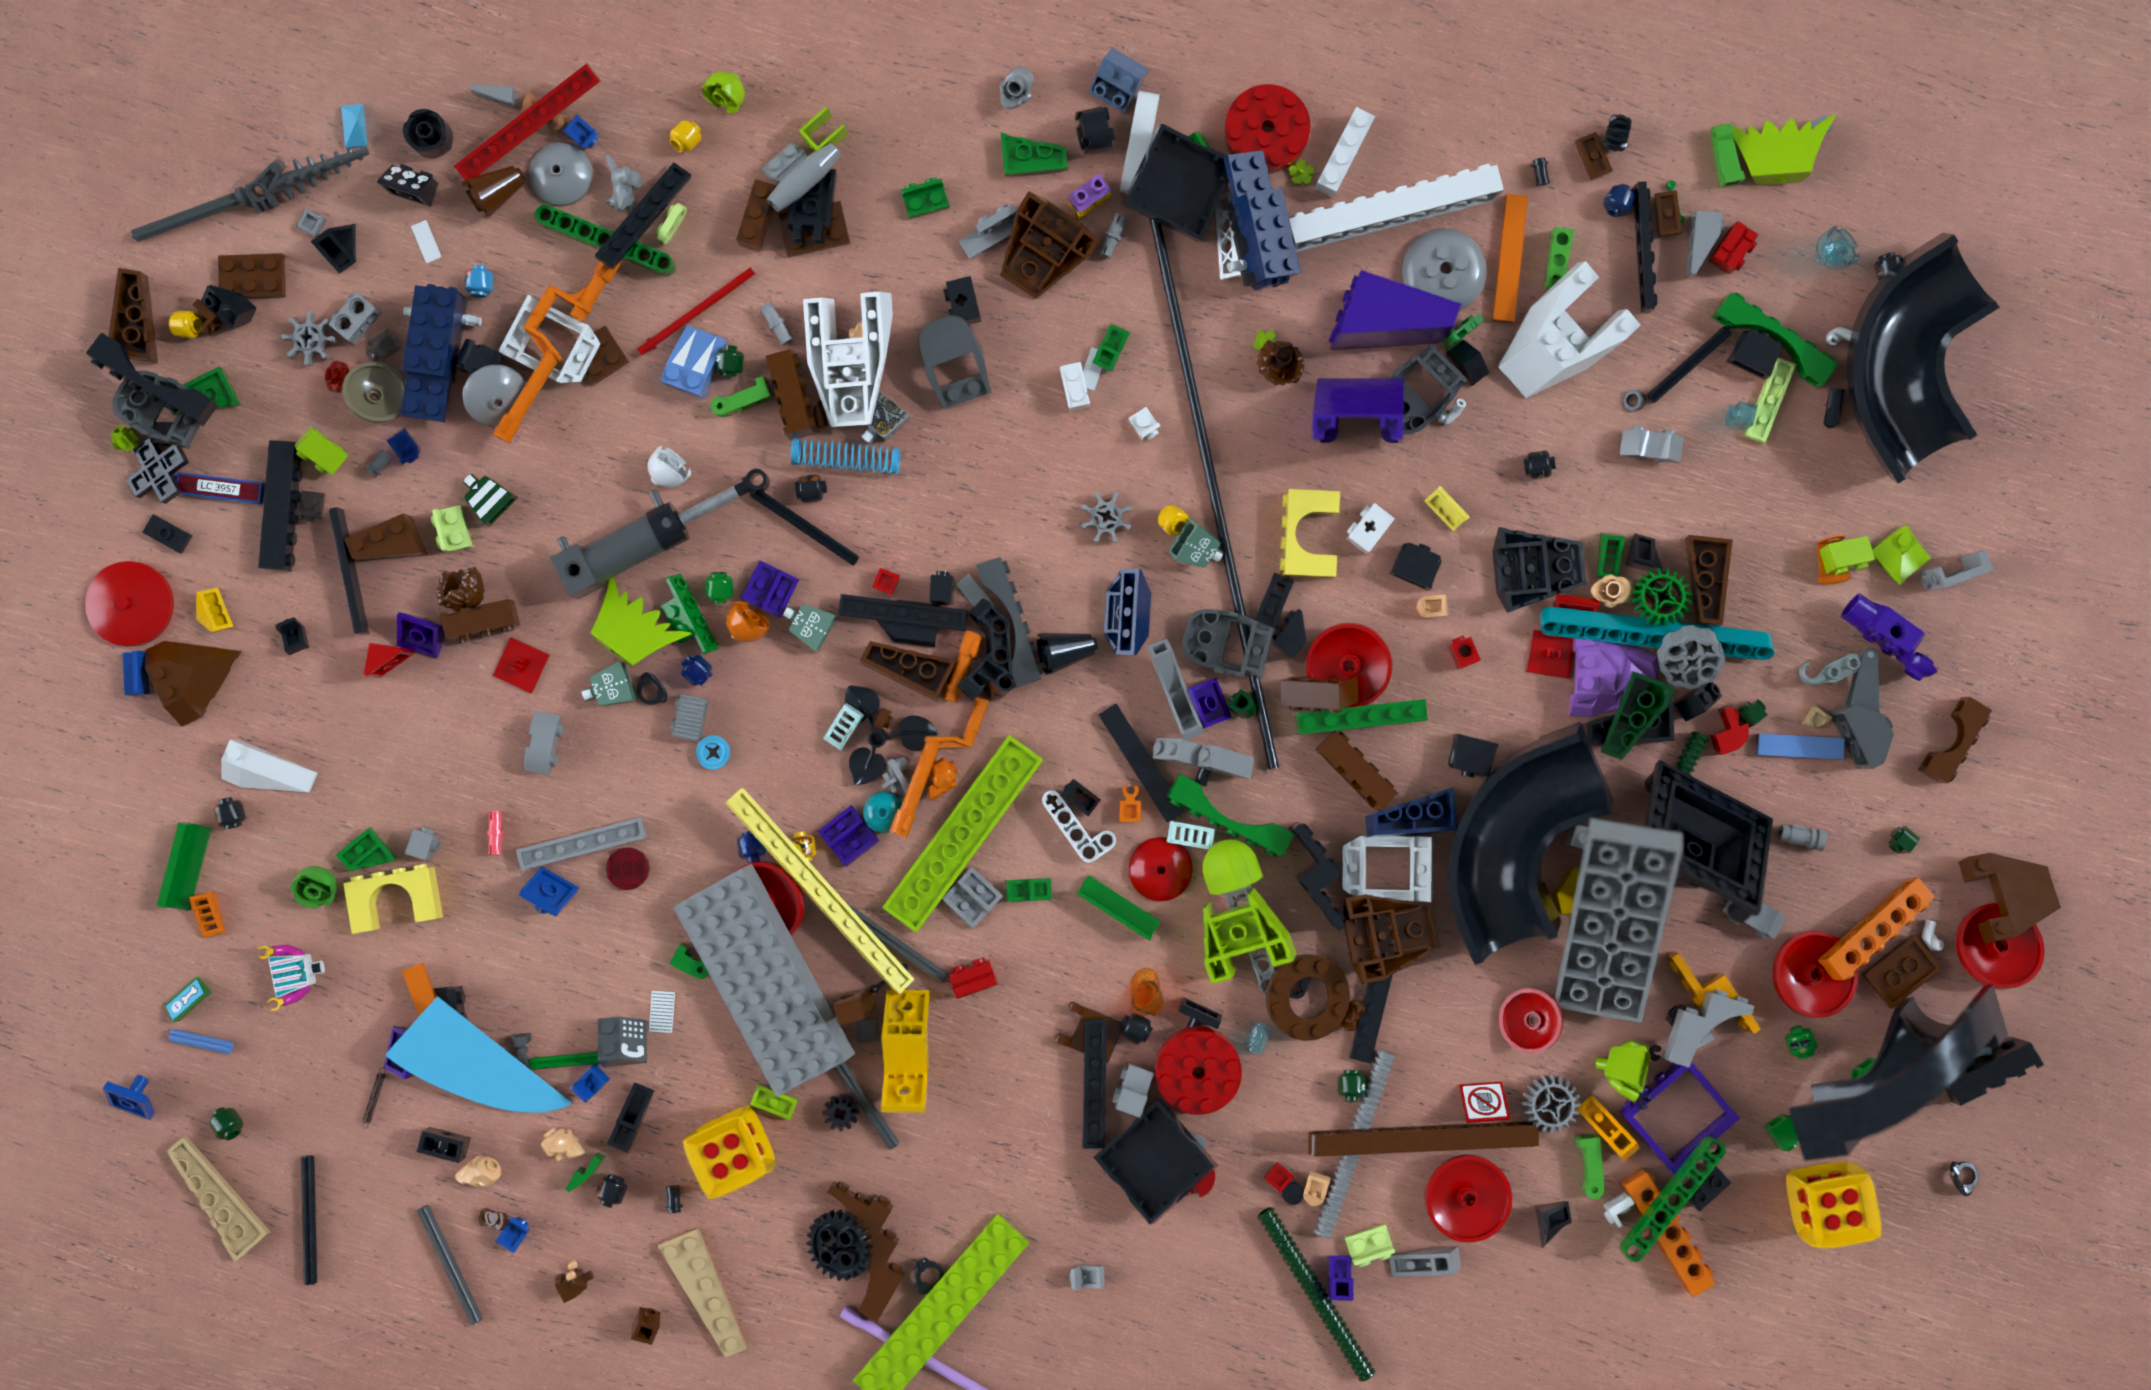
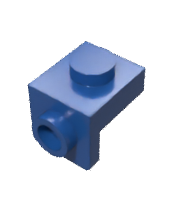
M575 115L563 129V132L583 149H586L587 146L591 148L598 140L596 136L599 132L594 130L578 115Z
M594 1064L571 1086V1089L583 1102H587L610 1078Z
M511 1217L506 1228L497 1238L496 1243L514 1254L529 1233L528 1223L520 1217L516 1219Z

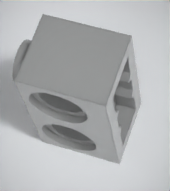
M355 292L346 299L342 309L332 315L329 325L347 341L355 345L382 312L362 295ZM364 304V310L361 313H357L358 307ZM350 320L349 328L344 330V323Z

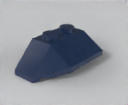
M1120 569L1119 575L1113 580L1106 591L1104 635L1116 655H1137L1149 636L1151 591L1141 569Z

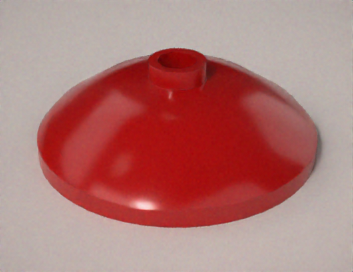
M1165 837L1151 838L1141 843L1134 850L1128 869L1131 883L1137 892L1153 901H1168L1181 895L1188 887L1193 873L1192 861L1186 849L1180 844L1167 842ZM1159 866L1165 867L1163 874L1157 872Z
M1524 988L1513 992L1503 1002L1499 1012V1027L1504 1039L1513 1048L1524 1053L1534 1054L1548 1050L1557 1042L1562 1032L1563 1017L1559 1005L1548 993L1535 988ZM1534 1016L1538 1018L1537 1024L1533 1023Z

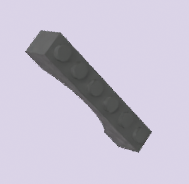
M1001 557L977 564L983 586L1003 602L1013 620L1016 645L1011 665L1017 688L1041 680L1040 675L1044 674L1041 663L1035 662L1033 655L1037 654L1034 642L1029 643L1027 634H1030L1027 621L1022 622L1020 614L1024 612L1020 601L1015 602L1013 594L1017 593L1014 582H1009L1007 574L1010 573L1007 561L1002 562Z

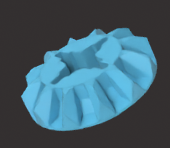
M707 736L697 745V760L707 769H719L727 764L730 757V746L725 739L719 736ZM707 746L712 749L719 746L717 754L720 759L715 756L707 759L710 755Z

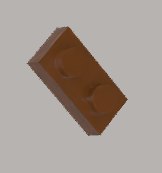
M1596 132L1575 141L1591 181L1613 171Z
M1677 190L1655 193L1659 237L1681 234L1682 228Z

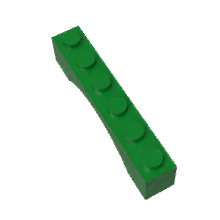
M1731 292L1724 297L1711 318L1729 329H1752L1769 334L1772 339L1781 343V346L1791 356L1794 364H1796L1800 378L1815 388H1819L1826 383L1838 365L1830 354L1820 352L1812 342L1799 338L1797 332L1792 329H1786L1780 325L1781 323L1778 319L1768 317L1762 313L1763 310L1760 307L1747 303L1742 295Z
M1426 699L1348 707L1341 709V712L1331 713L1328 710L1295 713L1297 735L1428 721Z
M1179 773L1167 794V797L1171 798L1170 803L1179 808L1182 805L1190 808L1189 813L1198 818L1201 815L1208 817V823L1217 828L1220 825L1227 827V833L1237 838L1239 834L1246 837V843L1256 848L1258 844L1265 847L1264 852L1275 858L1277 854L1283 857L1294 836V833L1275 823L1248 825L1227 818L1211 805L1199 783Z
M1870 1057L1854 1067L1850 1079L1865 1074L1871 1068L1876 1058ZM1781 1114L1764 1125L1774 1144L1780 1150L1790 1151L1798 1146V1139L1791 1115Z

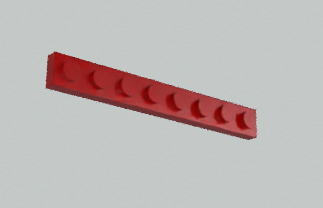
M586 63L454 165L455 169L464 180L479 176L596 86L601 80L589 64Z

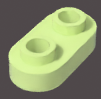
M680 203L670 206L667 212V219L656 230L657 240L664 244L671 240L685 217L687 211L685 206Z

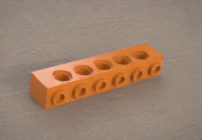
M1919 877L1907 878L1818 959L1819 963L1833 980H1849L1854 976V971L1858 967H1862L1870 961L1869 957L1872 954L1878 953L1885 947L1884 943L1898 936L1900 929L1904 925L1912 923L1917 913L1926 910L1930 906V902L1935 898ZM1907 899L1909 900V903H1910V904H1909V907H1907V905H1906V900H1907ZM1892 912L1895 916L1894 921L1891 919ZM1877 926L1880 930L1879 935L1876 933ZM1861 940L1864 941V948L1861 947ZM1846 954L1849 955V962H1848V963H1847V961H1846V959H1845Z
M1642 1168L1620 1181L1625 1192L1635 1203L1634 1206L1640 1216L1644 1214L1662 1191H1658L1654 1185L1657 1181L1652 1173H1647ZM1650 1190V1196L1647 1199H1643V1192ZM1663 1211L1655 1220H1660L1663 1217ZM1677 1215L1668 1226L1673 1227V1233L1665 1236L1664 1231L1656 1242L1687 1292L1692 1297H1696L1716 1284L1712 1279L1714 1273L1707 1264L1704 1265L1700 1258L1703 1255L1696 1246L1693 1247L1689 1241L1691 1236L1685 1227H1680L1677 1222L1680 1218ZM1684 1245V1252L1677 1254V1248ZM1696 1264L1695 1271L1688 1273L1689 1266Z

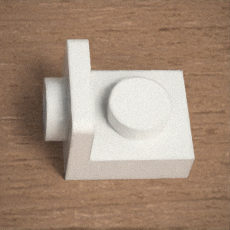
M1147 407L1128 418L1142 441L1146 438L1151 440L1159 434L1158 430L1161 426L1155 421Z
M1623 1192L1603 1205L1606 1210L1604 1216L1610 1224L1614 1223L1620 1228L1623 1225L1618 1219L1617 1214L1628 1212L1631 1209L1630 1206L1635 1203L1626 1192Z

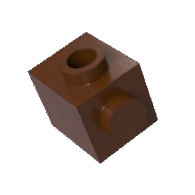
M639 1307L632 1323L631 1340L652 1345L660 1326V1312L652 1308Z

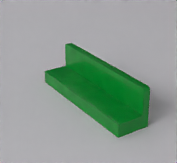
M178 822L156 906L162 908L174 907L185 911L191 909L189 897L195 894L211 833L210 827L190 822Z
M1090 875L1087 876L1077 892V895L1149 941L1161 922Z

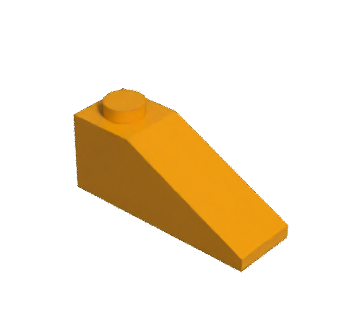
M1593 1095L1588 1097L1581 1104V1107L1576 1108L1623 1162L1640 1148L1634 1138Z

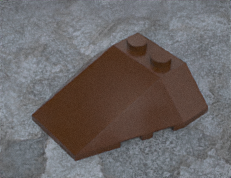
M1028 191L1016 211L1000 276L1037 299L1081 262L1089 258L1100 238L1083 223L1050 201Z
M1368 894L1344 898L1343 915L1346 919L1343 922L1346 925L1344 927L1351 964L1362 984L1385 980L1440 947L1431 904L1383 898Z

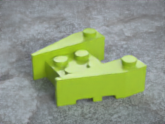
M1251 888L1247 894L1248 904L1215 913L1212 902L1209 900L1203 908L1205 929L1204 959L1212 984L1233 978L1236 968L1232 956L1266 947L1272 967L1294 961L1297 953L1290 933L1255 888Z

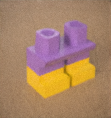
M1097 174L1069 194L1067 203L1080 220L1094 210L1095 206L1098 207L1111 198V189L1102 176Z

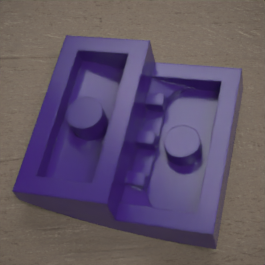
M759 560L740 598L781 618L799 579Z
M852 805L818 831L845 867L880 841Z

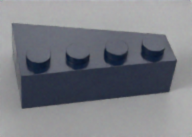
M1454 787L1365 816L1367 838L1457 831Z

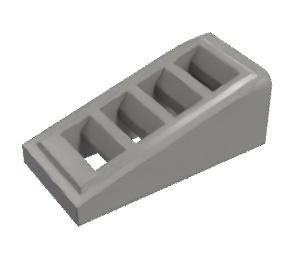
M470 85V90L476 96L517 109L518 93L513 87Z

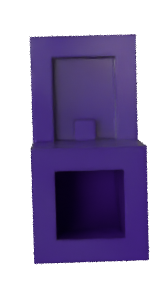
M1329 1256V1300L1354 1301L1351 1256Z

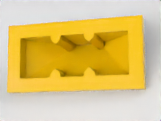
M218 587L196 593V620L212 633L234 627Z

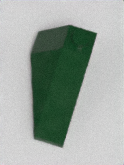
M1631 671L1601 753L1622 760L1668 707L1675 687Z

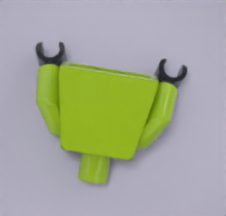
M1630 1040L1620 1044L1618 1047L1610 1048L1608 1058L1597 1057L1596 1069L1605 1071V1077L1609 1081L1610 1086L1620 1095L1632 1102L1637 1101L1638 1108L1646 1110L1648 1107L1642 1104V1099L1650 1102L1651 1098L1648 1095L1639 1096V1093H1643L1650 1059L1658 1061L1661 1058L1660 1055H1656L1653 1051L1660 1052L1662 1049L1659 1045H1654L1650 1048L1648 1044Z

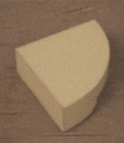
M1812 706L1801 724L1807 727H1819L1830 722L1833 717L1818 707Z

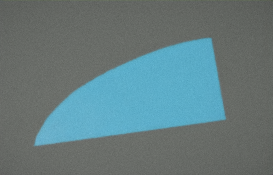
M438 996L385 1054L394 1063L420 1079L448 1092L487 1106L513 1112L534 1113L549 1112L572 1104V1102Z

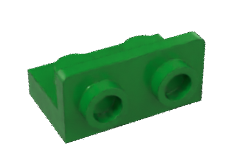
M929 178L925 180V183L919 185L911 183L901 190L909 219L950 208L942 178Z

